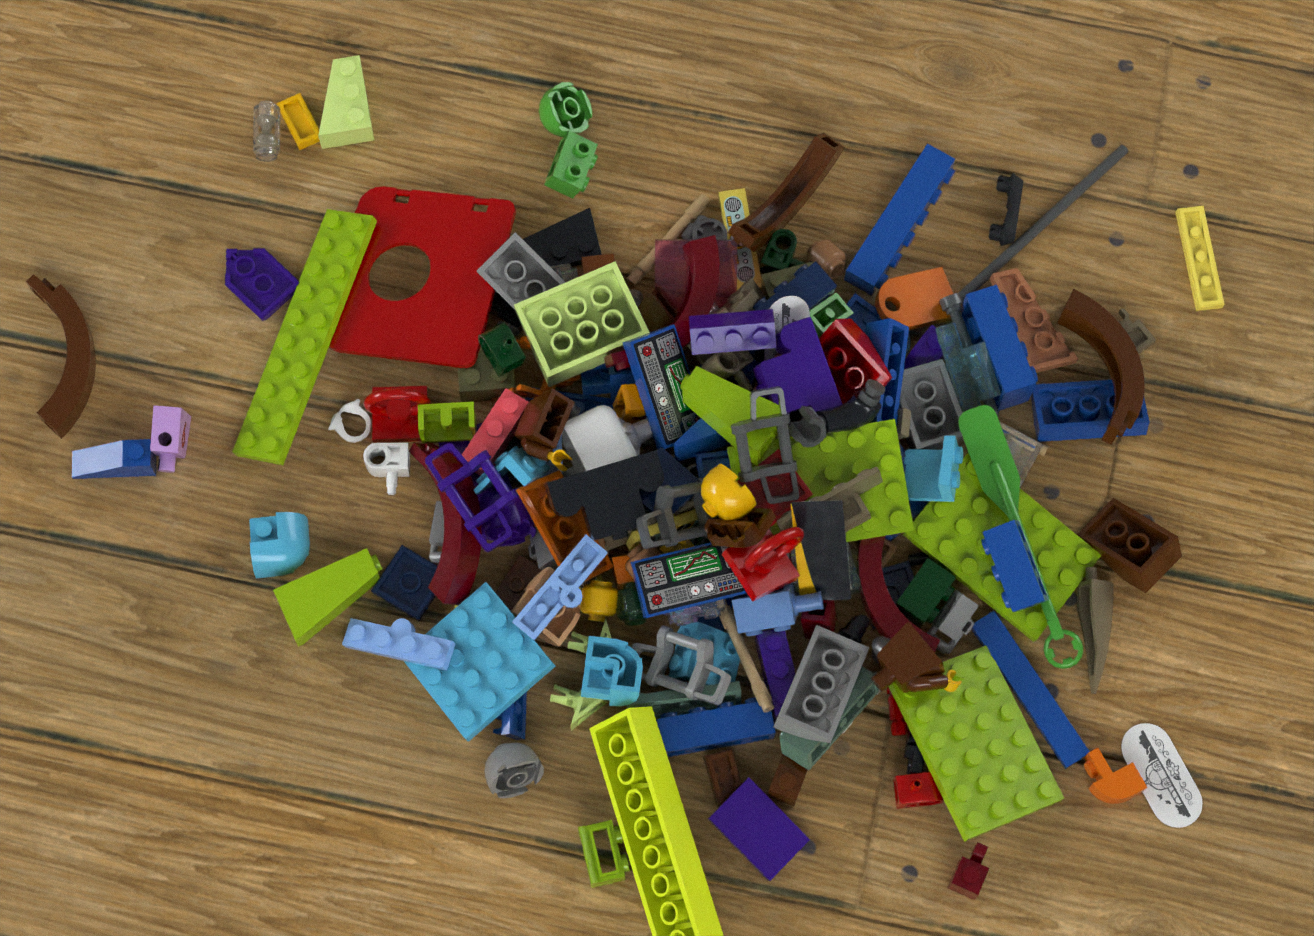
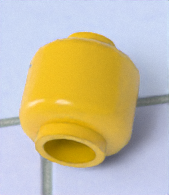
M590 580V584L582 588L583 597L580 610L585 614H589L588 620L605 622L606 616L611 617L615 615L618 590L612 587L613 583Z

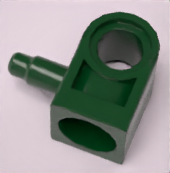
M779 229L772 234L760 262L761 274L806 263L794 258L797 239L792 231ZM784 243L788 245L789 248L782 250L779 249L776 245Z
M505 323L478 335L480 347L498 377L523 365L526 356L510 328Z

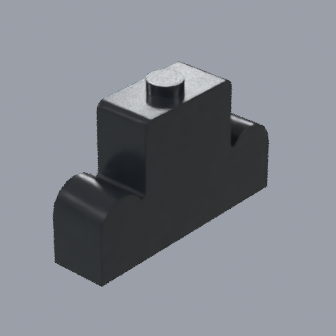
M657 450L550 481L544 485L551 508L555 514L561 517H569L576 514L581 508L589 537L593 540L612 536L614 541L630 536L628 530L637 528L636 519L646 514L639 491L648 493L657 490L663 484L664 474Z

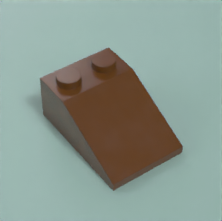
M1114 498L1077 534L1101 555L1100 559L1124 581L1145 594L1182 557L1178 536Z

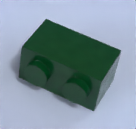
M927 558L897 601L896 606L910 622L921 629L925 622L931 624L940 612L936 607L941 599L947 602L956 589L952 586L956 577Z

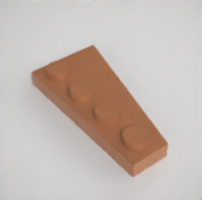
M1018 268L991 275L990 281L992 286L997 285L1000 293L1003 292L1007 298V311L1009 316L1014 317L1018 326L1017 336L1019 341H1023L1026 345L1028 357L1026 358L1029 366H1033L1036 373L1075 364L1079 359L1074 352H1070L1064 343L1066 340L1061 332L1055 330L1049 321L1051 317L1045 309H1041L1035 300L1036 295Z

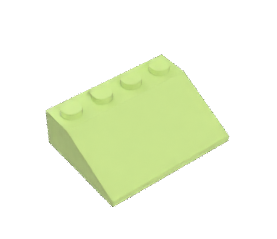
M616 261L514 304L518 318L548 387L604 364V357L611 353L625 350L623 342L650 333Z

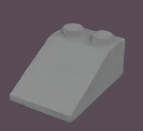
M943 359L905 369L903 372L899 408H906L911 411L909 437L906 438L909 448L942 450L944 436H956L958 446L966 445L958 424L962 411Z

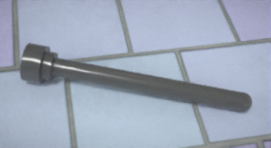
M959 293L946 296L939 300L942 311H946V314L951 316L984 405L992 407L998 417V408L960 312L963 310L961 307L963 304Z

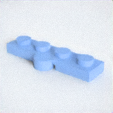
M586 534L512 623L535 641L563 606L573 609L581 604L583 595L579 587L605 558L608 552Z
M350 618L342 645L349 649L446 671L455 647V643L452 640L416 633L414 625L404 618L394 621L391 627Z

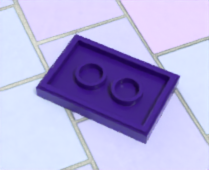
M749 777L707 818L767 881H771L810 840Z

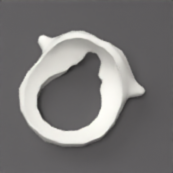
M357 399L343 405L339 412L333 415L328 430H335L347 442H359L365 439L371 431V417L359 406L360 400ZM343 411L363 417L366 423V429L363 434L354 437L346 433L342 417L340 416Z

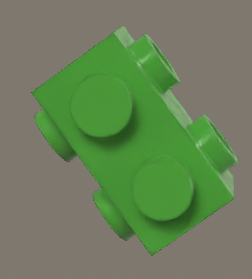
M568 131L560 140L544 185L572 199L580 191L584 192L590 179L587 177L588 170H592L598 158V155L595 154L598 144Z

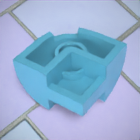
M276 512V516L249 519L250 553L256 578L284 576L294 573V570L301 566L306 557L309 556L308 518L305 515L295 512Z
M589 636L581 697L610 700L609 706H625L637 701L643 671L642 658L639 657L634 649L628 646V642L613 638Z

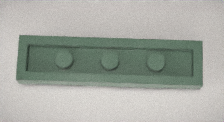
M739 681L730 682L722 703L733 702L734 705L742 704ZM718 684L704 686L702 694L713 696ZM672 689L646 694L639 693L637 701L627 705V709L652 706L655 718H661L660 715L668 712H677L678 715L689 714L690 709L705 707L706 710L717 709L715 704L699 699H689L686 697V694Z

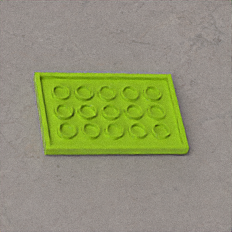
M895 419L868 423L847 431L826 433V437L822 442L808 448L795 441L792 436L790 437L793 460L797 463L796 472L813 493L804 502L809 501L813 497L825 495L835 485L849 482L865 469L878 467L883 482L859 495L870 512L871 519L845 532L846 542L914 531ZM778 439L773 441L760 463L776 450H780ZM733 446L727 447L730 470L738 476L737 481L739 479L738 473L741 472L738 450ZM777 522L769 528L773 535L780 532Z
M967 452L963 457L962 464H959L960 486L956 488L955 501H928L913 520L914 531L904 532L902 535L942 568L954 575L959 582L1034 642L1048 626L1041 604L1018 612H1012V609H1007L1001 595L1002 592H1005L1001 581L997 582L993 575L991 566L995 564L991 554L987 555L985 553L981 539L985 538L983 531L1007 523L1009 519L984 493L970 455ZM1020 489L1018 513L1057 614L1086 576V568L1093 567L1101 555Z
M986 645L943 662L945 670L943 674L946 675L951 669L955 670L956 675L952 680H960L962 682L954 692L938 689L903 693L895 683L889 686L964 842L1064 799L1025 718Z

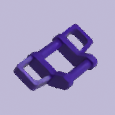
M447 443L425 458V464L438 482L437 486L440 491L446 493L464 519V526L468 532H472L485 552H491L512 537V530L502 511L518 498V495L514 489H509L490 461L491 456L487 450L482 451L467 462L453 444ZM446 452H450L463 467L442 479L432 462ZM479 468H482L501 497L494 504L474 515L455 488V485L475 473ZM497 515L505 530V534L494 542L487 543L477 530V527Z

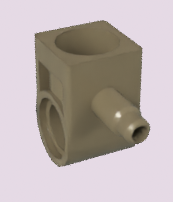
M748 350L714 353L701 366L702 369L725 380L733 376L739 386L748 391L753 389L749 379L742 371L754 361Z

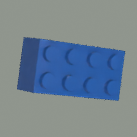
M994 285L966 294L961 313L998 411L1028 402L1038 381V376L1035 368L1029 366L1027 361L1028 352L1023 341L1020 342L1017 336L1018 326L1014 317H1010L1007 311V298L1003 292L1000 293L998 286Z

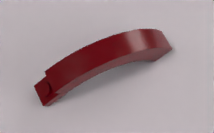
M715 235L692 240L682 246L687 270L686 288L682 304L670 324L675 325L682 348L691 340L689 316L709 314L717 293L720 261ZM625 350L611 353L604 357L606 368L615 366L617 371L630 368Z
M413 442L409 452L424 466L434 480L441 498L444 515L442 552L436 572L428 588L442 603L459 605L468 597L479 564L481 545L472 532H468L464 526V519L446 493L440 491L437 486L438 482L425 464V458L440 447L431 442H426V444ZM446 452L432 462L442 479L463 467L450 452ZM471 476L456 484L455 488L473 514L477 515L480 513L478 496L473 491L475 489ZM482 525L477 527V530L482 535Z
M886 536L861 540L857 557V580L860 597L872 625L880 636L892 639L909 622L930 648L936 652L940 639L925 633L912 624L901 613L888 592L882 571V548Z

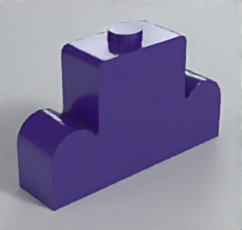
M811 317L789 323L777 331L775 350L782 355L765 360L754 367L753 373L758 384L756 390L780 386L784 391L786 412L789 414L798 412L802 406L811 407L817 412L841 405L842 401ZM778 394L761 396L779 405Z

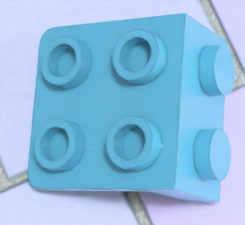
M944 436L942 450H906V457H904L906 471L904 474L909 501L954 502L956 488L960 486L959 464L963 462V448L958 446L956 436Z
M517 446L509 452L505 451L494 462L496 464L495 468L502 478L510 471L524 487L544 476L551 469L546 461L528 455L523 447L518 448ZM485 472L476 480L479 485L473 491L478 495L494 486Z
M701 622L680 625L677 633L698 640L705 638L713 642V666L728 673L731 676L730 682H735L740 658L729 634ZM676 644L674 654L669 662L670 671L668 676L681 681H689L697 663V651ZM710 672L705 685L719 684L721 676Z

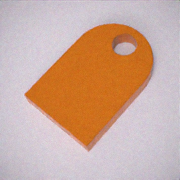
M938 267L887 280L876 294L875 307L882 320L891 318L908 326L909 330L951 321V316L947 315L946 311H942L939 300L953 294L943 267ZM885 302H892L896 306L897 311L888 310Z

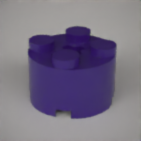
M494 492L482 494L480 496L481 501L479 502L480 512L494 504L501 495ZM518 495V498L502 511L512 530V537L498 547L518 545L526 542L525 536L530 533L531 537L536 535V525ZM497 515L482 524V537L486 542L487 540L494 542L505 534V530Z

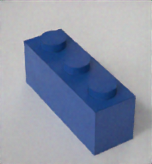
M1012 520L983 531L985 538L981 539L985 553L987 555L991 554L995 565L991 566L996 581H1001L1005 592H1002L1001 595L1006 608H1011L1012 612H1018L1048 601L1049 598L1019 520Z

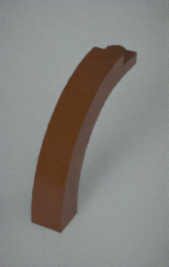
M826 133L816 135L795 167L775 192L751 215L731 226L728 233L734 238V241L753 252L765 246L772 234L779 229H783L805 205L832 169L845 147Z
M33 274L26 281L27 285L57 315L62 323L66 337L67 356L62 378L50 399L36 412L42 422L62 439L81 416L92 392L96 370L95 346L89 325L70 293L61 284L55 289L47 279L44 278L41 281Z
M1073 289L1057 324L1073 331L1089 343L1102 358L1111 375L1115 403L1111 419L1101 440L1112 445L1116 436L1122 437L1126 428H1132L1140 413L1145 393L1143 366L1133 341L1122 325L1099 303Z

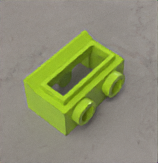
M474 401L419 404L418 431L421 442L435 443L472 440L477 432Z
M612 820L579 826L578 832L591 888L624 881V872L630 871L626 854L620 855L618 844L623 843L619 826L614 827ZM607 830L616 867L615 871L602 873L593 836L594 832Z

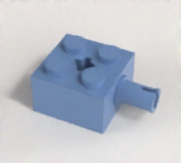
M793 582L753 602L747 593L734 596L732 599L738 634L746 633V636L759 635L763 633L764 629L774 628L775 632L789 630L791 625H795L799 612L824 609L821 591L796 596Z

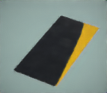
M843 501L791 502L793 527H800L804 531L802 541L795 547L797 571L800 574L798 578L799 594L805 595L821 591L823 600H850L851 591Z

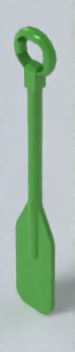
M981 405L969 409L961 414L958 424L984 493L1008 516L1009 521L1019 520L1049 598L1048 601L1040 603L1051 634L1044 643V655L1047 661L1054 667L1061 669L1071 668L1082 658L1083 644L1077 634L1070 630L1062 629L1019 516L1020 476L994 409L990 406ZM1064 634L1070 635L1074 638L1071 643L1073 650H1078L1077 656L1074 660L1071 657L1063 659V664L1057 663L1053 660L1056 655L1054 650L1049 648V644L1052 639L1056 641L1064 638Z

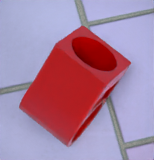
M930 772L897 775L893 780L897 809L931 806L944 802Z

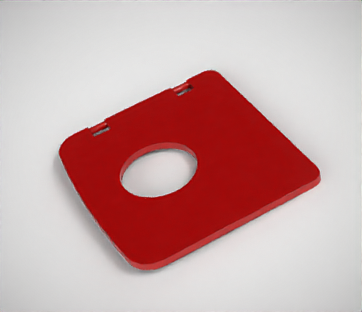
M386 186L368 190L361 197L355 213L372 215L377 220L329 348L346 354L456 368L472 367L477 361L480 350L478 335L485 332L496 291L477 273V270L510 238L516 216L514 204L505 199H485L468 195L413 189L402 190ZM397 196L409 197L408 203L395 201ZM475 204L488 206L487 211H474ZM397 246H413L422 250L430 261V275L426 284L419 292L404 300L391 301L377 296L372 291L369 282L370 270L381 254Z

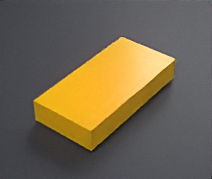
M301 93L276 103L299 151L320 141L318 136L319 128Z

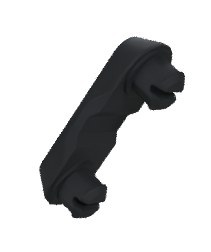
M1014 173L1010 177L1000 175L997 179V191L1007 193L1006 208L1008 211L1003 225L993 223L990 226L988 237L990 240L1000 241L1001 246L1013 243L1016 235L1024 180Z

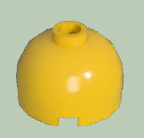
M718 464L711 469L703 479L701 496L704 503L702 507L712 518L717 515L722 520H738L749 514L757 503L747 486L741 487L736 481L738 476L723 464Z

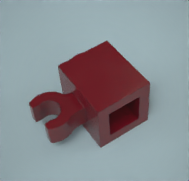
M823 600L824 609L802 612L801 623L805 639H811L816 625L832 632L835 631L837 614L834 600Z
M977 842L970 859L961 857L947 887L948 889L970 899H976L989 871L988 867L981 865L988 846Z

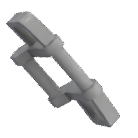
M663 625L657 633V647L641 643H634L631 648L639 656L642 652L655 653L647 675L642 674L641 678L648 685L654 687L660 685L684 693L687 698L692 700L699 699L715 705L722 703L730 684L731 676L713 666L714 645L711 640L705 638L698 640L673 632L672 628ZM674 644L697 651V663L689 683L664 675L673 654ZM710 672L721 676L713 696L702 694Z

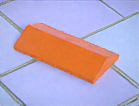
M560 470L516 490L558 567L586 534L589 536L581 508L576 514L569 517L558 516L551 508L544 484L564 478ZM608 555L605 556L583 584L614 568Z

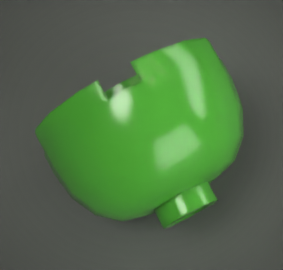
M561 82L544 93L539 103L538 112L543 126L551 134L559 137H564L568 131L576 134L583 132L589 127L587 124L589 119L592 118V107L586 93L582 89L577 90L575 87H572L574 84L571 82Z

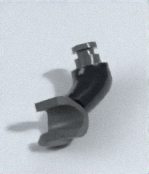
M868 379L865 387L861 391H855L852 397L844 404L817 412L811 407L802 406L799 412L804 418L798 422L788 423L789 433L795 441L808 448L822 442L826 437V433L842 432L864 426L872 422L881 409L880 395L884 394L885 387L878 381Z

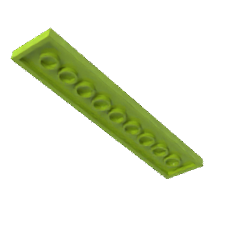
M331 209L326 210L299 279V284L296 287L232 452L236 456L284 465L377 223V220L372 215Z

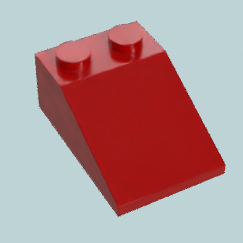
M851 318L835 319L819 338L842 404L847 402L855 391H861L868 379L878 381L885 387L893 378L869 337Z

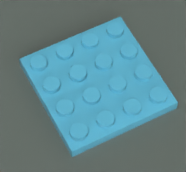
M487 582L481 585L425 634L452 640L455 643L447 671L404 661L467 741L473 739L556 667L538 643L512 623L516 618L515 615Z

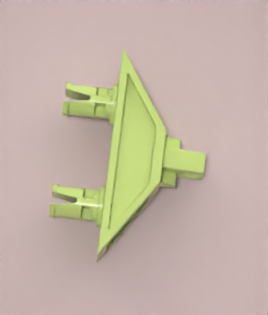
M605 619L600 637L611 638ZM573 631L571 638L578 642L569 641L567 648L586 653L589 637ZM557 684L553 687L554 692L562 696L551 694L550 702L574 708L573 711L575 713L571 722V731L610 701L581 697V690L577 692Z

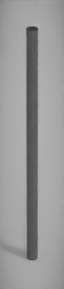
M1120 145L959 292L962 301H964L966 294L977 291L990 279L993 273H997L1128 153V149L1124 145Z

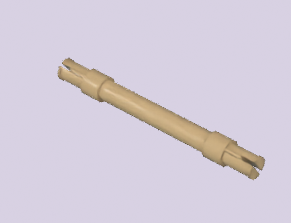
M701 194L699 198L693 201L684 211V215L659 243L630 272L631 274L626 278L629 284L635 286L638 281L640 282L651 270L652 265L684 231L689 223L694 221L706 208L710 199L705 194Z
M726 599L718 600L715 603L718 609L717 613L724 629L727 630L749 678L756 700L764 713L774 709V705L771 702L773 700L757 671L741 633L738 634L735 616L730 605H727Z

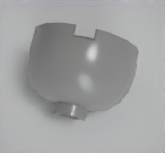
M503 743L497 746L488 757L484 773L486 783L493 795L497 793L498 798H512L528 791L524 786L532 781L536 785L544 774V767L536 753L527 745L522 743Z

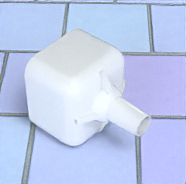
M601 405L567 420L562 432V443L567 454L573 459L571 460L573 467L564 471L563 476H571L640 455L641 444L653 438L648 419L645 418L631 424L619 418L611 407Z

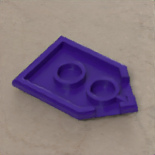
M253 248V250L226 249L225 286L262 321L272 316L294 295L299 280L265 248Z

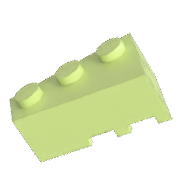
M360 55L333 59L318 134L322 149L374 141Z

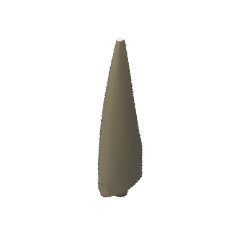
M1096 567L1086 568V581L1080 582L1077 587V612L1084 637L1091 694L1097 693L1105 666L1112 628L1114 584L1109 581L1098 580Z

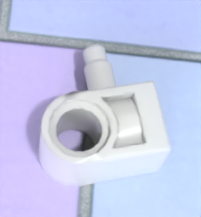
M377 442L370 444L364 450L363 458L368 472L375 477H386L388 495L396 494L398 477H410V447L408 443ZM376 456L385 457L384 462L381 464L372 463V459Z

